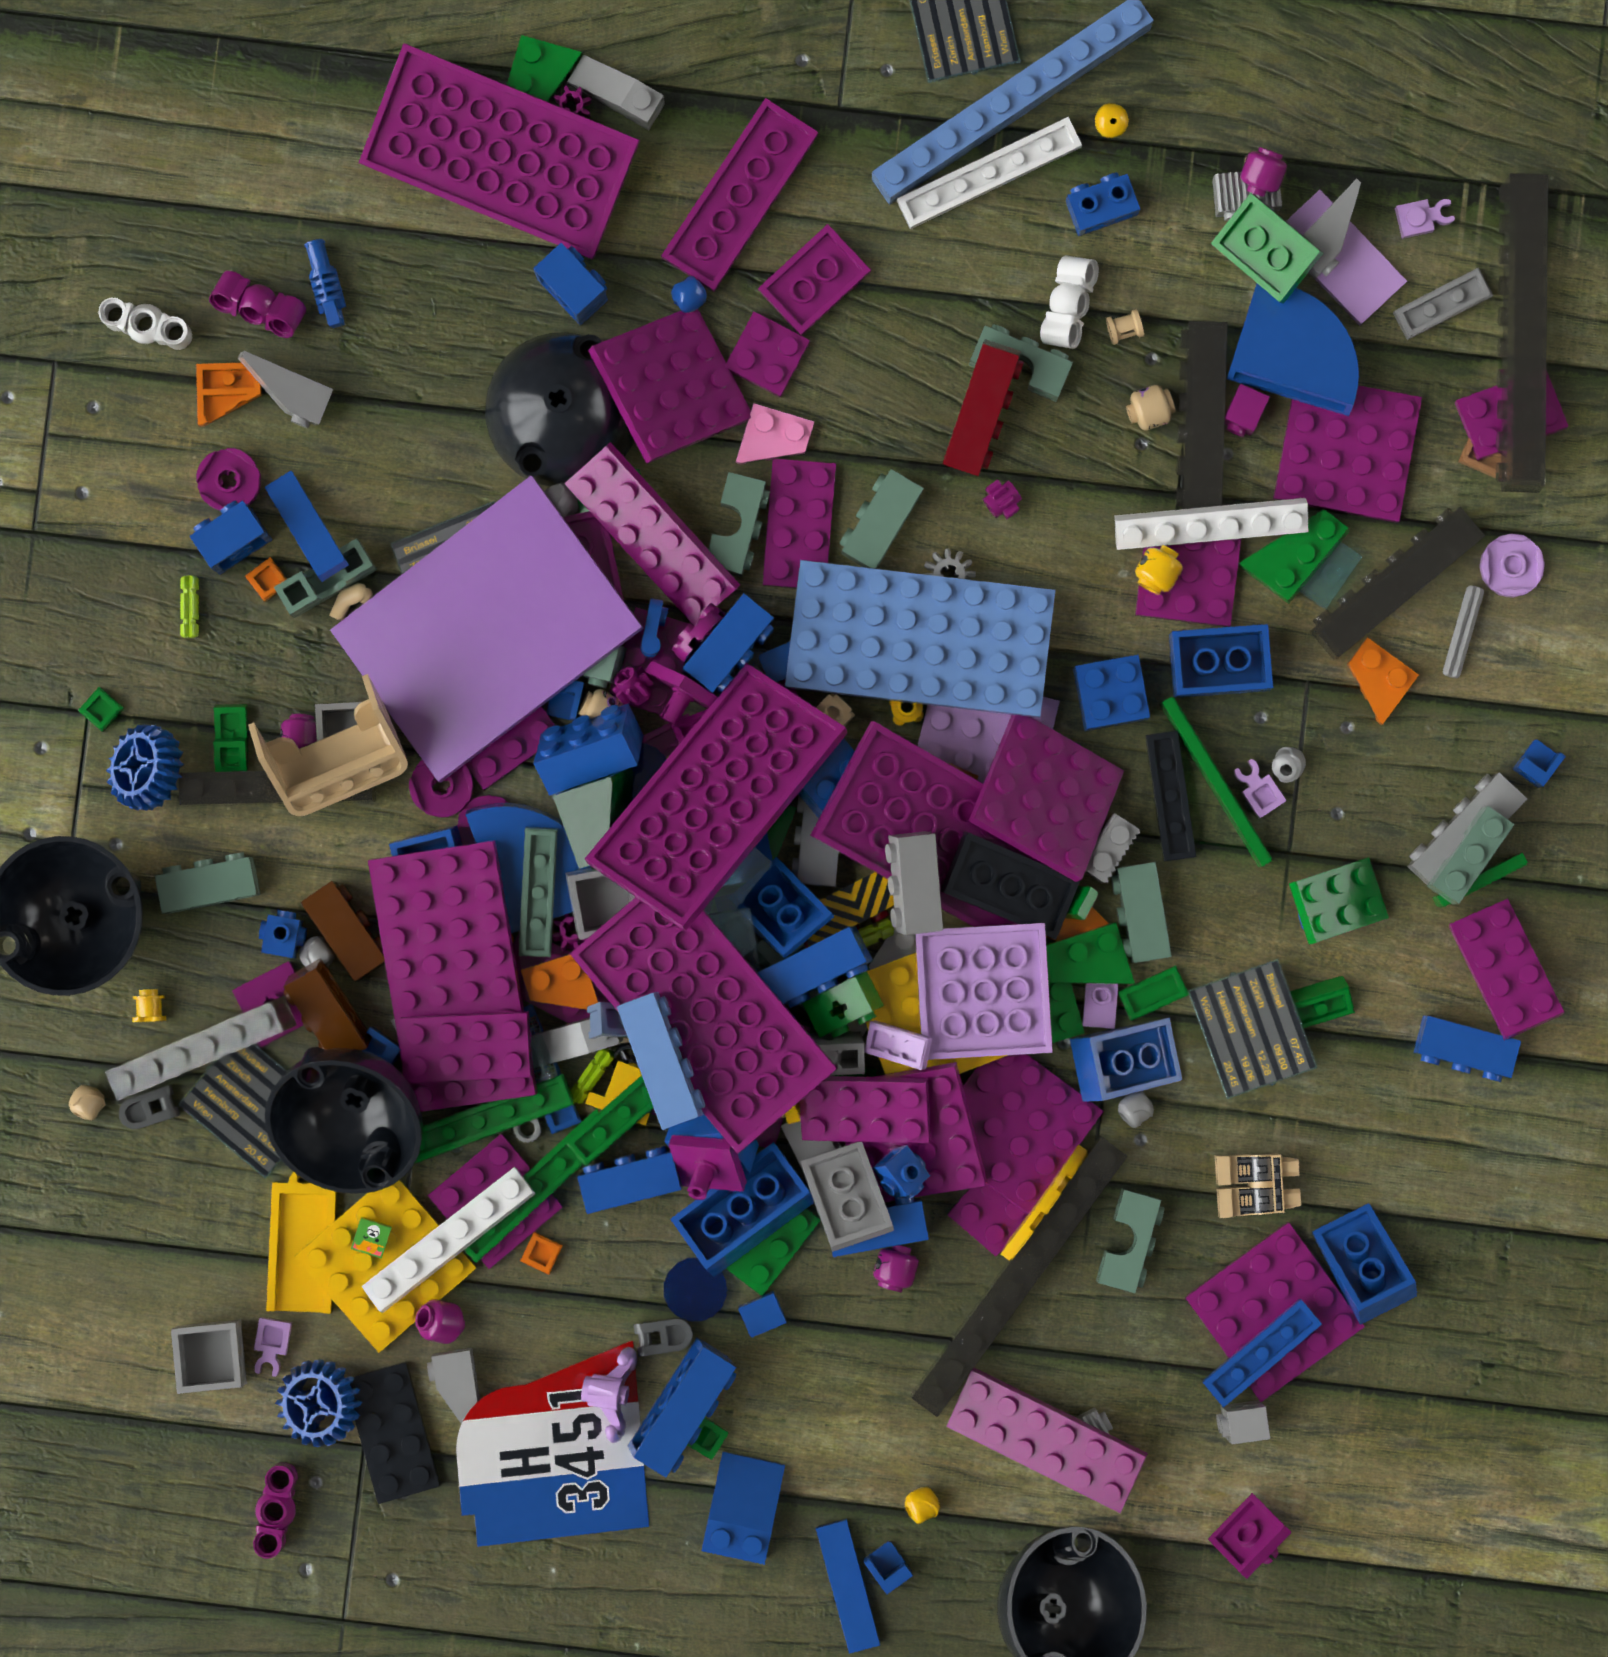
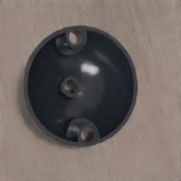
M569 332L540 335L525 341L512 350L495 371L488 387L485 402V420L488 434L495 450L503 461L520 476L526 479L533 476L538 484L544 486H553L560 482L566 483L610 442L624 458L632 447L634 439L593 359L582 356V350L585 346L589 344L596 345L602 342L599 337ZM561 394H564L563 397L566 404H559L557 408L553 407L552 397L558 398ZM531 457H537L542 461L540 469L536 472H529L525 469V462Z
M54 836L25 845L13 853L0 867V966L23 986L49 995L70 996L100 987L125 967L134 954L140 940L143 927V905L139 877L130 872L114 854L101 845L87 839L73 836ZM122 877L127 878L130 882V890L125 895L120 894L117 890V882ZM75 910H81L83 913L79 917L80 922L72 920ZM7 937L13 938L16 944L14 952L10 955L3 949V942Z
M311 1047L307 1049L302 1059L288 1069L272 1089L265 1109L266 1131L277 1155L298 1176L327 1190L359 1194L387 1188L408 1173L419 1154L423 1134V1119L417 1096L411 1084L391 1063L367 1051L349 1048L325 1050L319 1047Z
M1067 1527L1038 1536L1017 1554L1004 1573L997 1597V1616L1003 1640L1014 1657H1134L1144 1635L1147 1603L1140 1573L1123 1547L1100 1531L1086 1527ZM1076 1537H1077V1539H1078V1546H1077V1547H1075V1538H1076Z

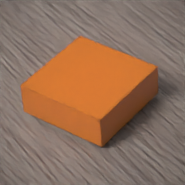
M271 557L245 576L264 602H267L277 594L274 589L276 585L287 580Z
M534 1231L520 1261L549 1275L563 1245Z

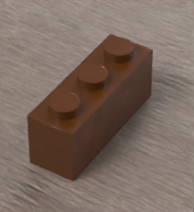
M331 881L300 903L355 982H359L385 964L381 937L378 935L374 938L368 929L372 924L363 910L360 909L356 912L350 903L354 898L345 884L341 883L338 885L336 881Z
M321 958L288 976L283 986L284 995L292 1006L296 1005L302 1015L301 1020L307 1031L315 1034L319 1041V1048L325 1050L333 1048L365 1050L368 1048L372 1036L366 1033L368 1031Z

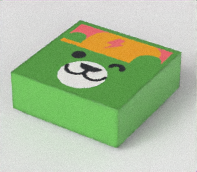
M361 1217L351 1249L382 1259L392 1226Z

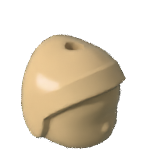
M86 1084L79 1086L69 1100L71 1112L85 1120L93 1121L96 1119L100 1110L105 1106V1098L101 1091Z

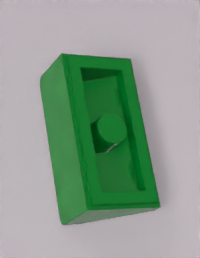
M1343 976L1289 991L1302 1029L1355 1013L1350 989Z

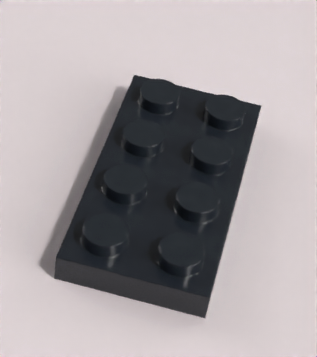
M964 832L940 892L1016 924L1045 923L1046 936L1056 940L1080 881L1075 882L1044 864L976 835Z
M407 1361L353 1376L354 1381L350 1384L351 1388L360 1389L359 1393L354 1395V1399L362 1402L361 1406L354 1408L361 1415L355 1420L378 1504L440 1487L439 1475Z

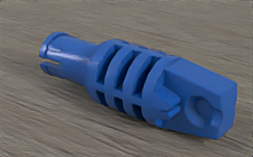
M323 239L312 240L304 245L312 268L309 278L319 314L326 315L328 325L331 328L344 326L345 322L341 308L346 307L337 270L334 266H330L324 244L325 241Z

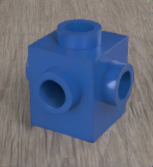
M277 910V916L268 915L267 921L262 920L259 930V939L263 940L261 953L297 959L299 946L303 947L307 937V928L303 927L304 921L296 920L297 913ZM283 928L286 930V937L284 939L280 937V931Z
M908 1145L894 1148L872 1168L881 1180L880 1184L883 1190L895 1199L906 1196L908 1198L914 1197L923 1190L924 1185L922 1183L931 1176L925 1169L926 1165L923 1159L918 1154L913 1153Z

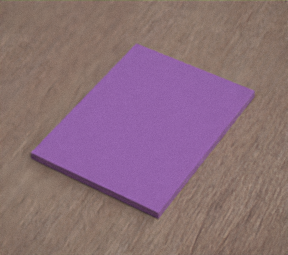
M530 476L339 622L330 631L362 676L369 675L387 711L434 777L441 783L644 628L533 476Z

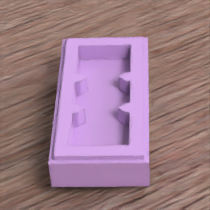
M1085 983L1083 1026L1115 1029L1118 984Z
M874 1020L870 1021L864 1053L924 1070L927 1067L933 1038Z

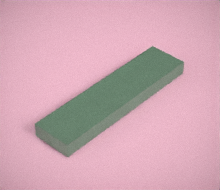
M525 827L519 956L551 957L558 828Z

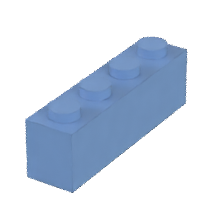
M653 992L617 1006L661 1129L664 1130L702 1116L703 1112L701 1109L705 1107V1102L700 1090H694L690 1080V1077L694 1076L693 1069L688 1058H682L679 1046L683 1045L681 1036L676 1027L671 1028L667 1017L671 1015V1010L665 996L660 997L659 992Z

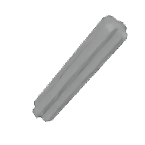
M1469 585L1466 588L1442 671L1445 676L1459 678L1484 595V589Z

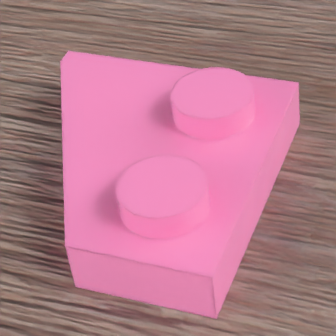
M753 404L750 413L752 418L748 420L736 459L737 464L741 465L746 464V462L805 454L814 421Z

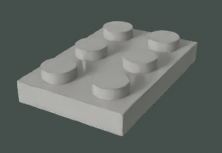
M856 1142L800 1161L832 1252L894 1231L892 1221L862 1142Z

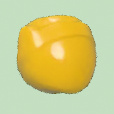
M1104 104L1096 113V129L1106 138L1118 137L1128 127V114L1118 104ZM1112 118H1115L1114 124H1111L1110 122Z
M920 1487L909 1493L905 1498V1509L910 1518L917 1524L936 1517L939 1513V1500L929 1487Z

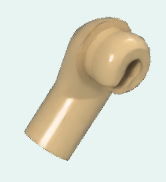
M356 583L341 590L329 616L342 621L346 618L351 605L358 602L364 604L373 597L372 590L366 588L365 584Z

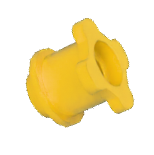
M889 700L893 713V722L896 725L902 726L904 723L913 721L917 723L923 719V704L911 703L913 710L906 713L901 709V704L904 702Z
M158 989L139 990V996H133V1000H136V1017H132V1022L167 1021L166 1016H162V999L165 998V995H158Z

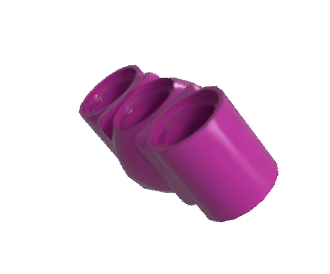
M234 271L223 272L209 296V302L216 310L226 314L231 313L235 317L240 313L241 317L250 324L260 325L266 323V330H271L275 335L282 338L293 336L306 313L304 303L296 297L285 296L281 292L276 297L269 287L262 284L250 286V279L244 278Z
M287 1462L277 1463L267 1472L265 1476L266 1486L255 1506V1515L259 1523L256 1525L257 1534L253 1540V1548L255 1553L264 1559L275 1557L284 1548L286 1543L285 1534L296 1514V1505L292 1497L295 1494L294 1486L298 1479V1473L296 1468ZM282 1470L288 1474L289 1483L287 1486H280L275 1483V1471ZM276 1502L282 1506V1517L274 1518L269 1514V1503ZM270 1534L276 1538V1549L269 1550L263 1546V1535Z

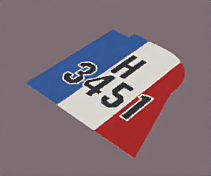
M633 1341L619 1345L526 1385L509 1386L495 1390L481 1398L469 1410L459 1429L456 1452L462 1516L475 1514L477 1547L649 1527L644 1464L633 1458L627 1446L640 1427L636 1368L631 1371L624 1386H629V1396L626 1405H621L623 1419L626 1421V1429L619 1442L611 1443L607 1439L605 1429L611 1424L602 1409L588 1406V1402L581 1400L585 1377H592L593 1374L607 1376L619 1365L617 1359L620 1352L626 1347L634 1349Z

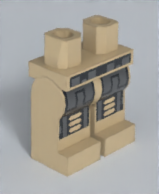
M1281 1154L1214 1155L1217 1185L1248 1183V1186L1216 1188L1219 1218L1285 1213L1284 1209L1301 1206L1300 1188L1283 1189L1282 1177L1299 1176V1160L1297 1158L1281 1157Z

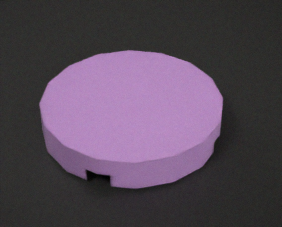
M1511 533L1499 536L1487 545L1481 555L1479 568L1482 580L1490 590L1500 596L1514 598L1527 594L1537 586L1543 577L1545 562L1542 551L1531 539L1524 535Z

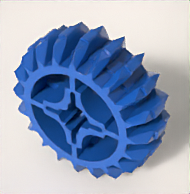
M144 724L137 725L134 729L128 728L127 735L119 736L120 744L113 746L115 751L113 757L108 758L111 761V767L106 771L111 774L107 781L112 786L111 794L115 795L117 801L122 805L129 806V808L134 810L148 811L153 810L154 807H162L164 800H171V790L178 789L176 786L177 779L182 778L179 774V769L185 764L179 760L183 755V751L178 748L179 741L173 738V734L169 733L168 730L161 729V727L156 725Z
M322 1359L314 1360L313 1363L308 1360L302 1362L301 1367H293L290 1370L291 1375H286L282 1379L286 1386H281L277 1390L283 1396V1398L278 1399L275 1403L283 1407V1411L278 1413L277 1417H285L287 1420L283 1429L292 1428L291 1438L297 1439L302 1437V1444L308 1445L313 1443L314 1447H321L324 1443L330 1446L335 1444L336 1440L340 1441L346 1438V1432L352 1431L355 1427L352 1421L357 1420L361 1416L354 1410V1408L362 1404L361 1401L354 1399V1395L358 1394L360 1389H352L350 1386L354 1381V1377L344 1378L346 1368L340 1367L336 1369L335 1362L329 1361L325 1364ZM308 1379H318L317 1385H314L312 1390H302ZM325 1416H336L328 1428L319 1427L320 1422L325 1419Z

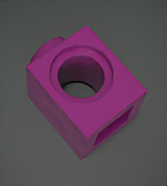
M1240 384L1222 423L1228 426L1227 430L1237 436L1244 437L1245 434L1251 436L1259 422L1269 396Z

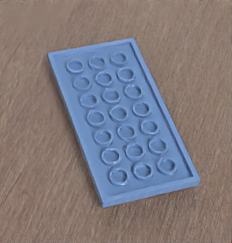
M800 560L785 688L1040 718L1055 590Z

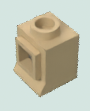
M829 694L816 707L844 727L855 716L852 709L837 694Z

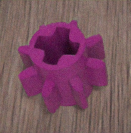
M565 86V93L562 96L554 95V100L560 105L559 107L570 111L568 102L574 101L577 110L573 113L590 118V112L585 109V106L590 105L592 102L590 97L582 99L583 91L581 87L575 92L570 91Z
M997 479L986 487L985 491L988 495L982 500L995 518L1003 514L1008 519L1019 511L1017 503L1022 498L1009 480L1001 484Z
M641 666L636 671L632 667H626L615 676L614 683L616 686L612 688V691L623 705L631 702L634 706H638L649 699L652 693L650 686L654 682Z
M565 914V919L562 922L554 921V928L560 932L552 935V941L561 942V952L566 951V949L575 950L586 940H579L577 934H572L571 937L566 936V932L570 933L573 929L576 930L574 917H570L569 914Z

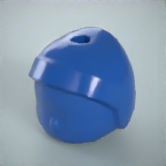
M689 276L680 283L675 284L671 291L674 303L685 313L697 310L706 302V290L701 282L693 276Z

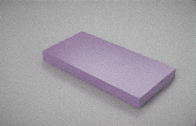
M1319 190L1287 222L1304 235L1333 203ZM1351 222L1349 223L1341 252L1335 258L1339 261V264L1327 276L1321 273L1315 279L1359 326L1407 282Z

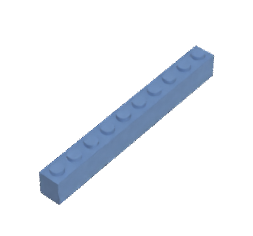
M1140 0L1125 1L873 170L872 181L888 204H892L897 198L907 194L1150 31L1154 20Z

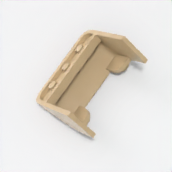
M368 674L362 676L369 699L361 702L354 710L357 725L299 749L292 739L286 737L276 738L266 743L255 723L253 722L248 725L258 760L288 812L292 815L305 816L400 776L407 769L408 761L386 707Z

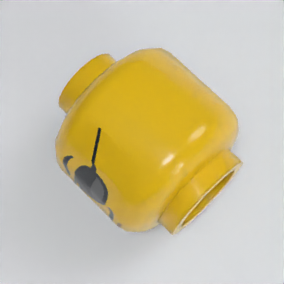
M1164 545L1160 549L1148 548L1135 569V574L1139 578L1137 583L1157 595H1160L1161 591H1171L1183 570L1182 564L1176 559L1179 554Z

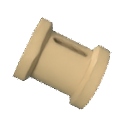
M1137 309L1132 310L1131 314L1115 319L1112 317L1106 318L1108 332L1113 345L1118 344L1119 340L1136 335L1139 338L1144 336L1142 322Z

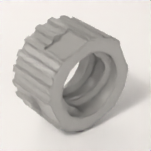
M539 1119L530 1121L535 1126V1131L530 1136H526L521 1132V1125L514 1127L516 1138L527 1143L537 1140L542 1133V1123H540Z

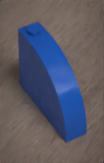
M1256 284L1227 379L1349 416L1358 390L1359 368L1353 342L1342 322L1325 304L1296 288L1283 304L1277 301L1259 284Z
M493 803L466 810L465 815L475 842L496 841L511 934L520 931L525 827L558 828L553 919L573 912L565 873L591 867L587 866L579 869L561 820L538 808L516 803Z

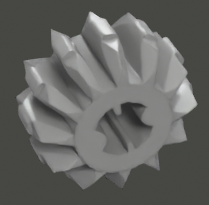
M949 548L945 549V559L943 560L937 552L933 553L932 557L937 565L927 561L924 564L927 570L933 572L925 573L924 575L944 577L940 572L942 570L947 572L948 568L955 571V578L972 579L976 577V572L965 571V569L972 565V560L968 559L961 564L959 561L963 556V552L958 551L955 559H952Z

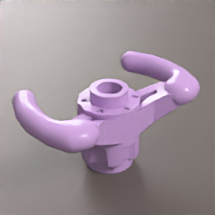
M626 1347L620 1352L617 1359L619 1365L607 1376L593 1374L592 1377L586 1376L582 1386L581 1400L588 1402V1406L601 1408L611 1425L606 1427L605 1433L611 1443L619 1442L626 1429V1421L623 1419L621 1405H626L629 1386H624L631 1371L637 1365V1354L631 1347Z

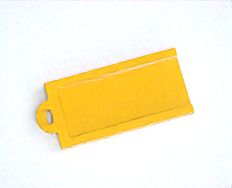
M293 1172L288 1182H272L266 1311L331 1314L332 1299L294 1256L336 1220L337 1192L321 1188L312 1183H302L299 1181V1178L302 1177Z

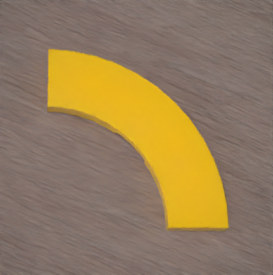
M1080 1145L1075 1148L1031 1212L1009 1238L1001 1252V1255L1010 1261L1016 1256L1034 1233L1044 1215L1048 1214L1058 1200L1061 1192L1087 1155L1085 1148Z

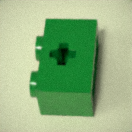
M867 971L802 1003L819 1038L829 1033L832 1038L838 1037L850 1030L849 1023L857 1020L858 1024L861 1025L877 1017L874 1011L884 1006ZM846 1004L848 1008L845 1011L842 1008V1005Z

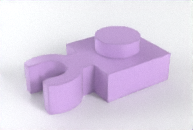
M1428 199L1396 206L1395 212L1401 238L1431 233L1435 230L1434 222L1439 225L1451 224L1455 217H1444L1440 213L1441 208L1450 206L1451 200H1440L1432 208L1429 207Z
M1250 759L1247 762L1252 769L1251 774L1244 776L1239 768L1234 770V775L1237 780L1247 784L1248 788L1241 793L1258 819L1286 802V799L1269 774L1262 779L1259 777V766L1255 760Z
M264 1317L259 1318L254 1350L263 1351V1354L255 1364V1373L260 1374L263 1363L269 1362L273 1366L272 1376L276 1377L279 1374L281 1365L277 1355H287L293 1322Z

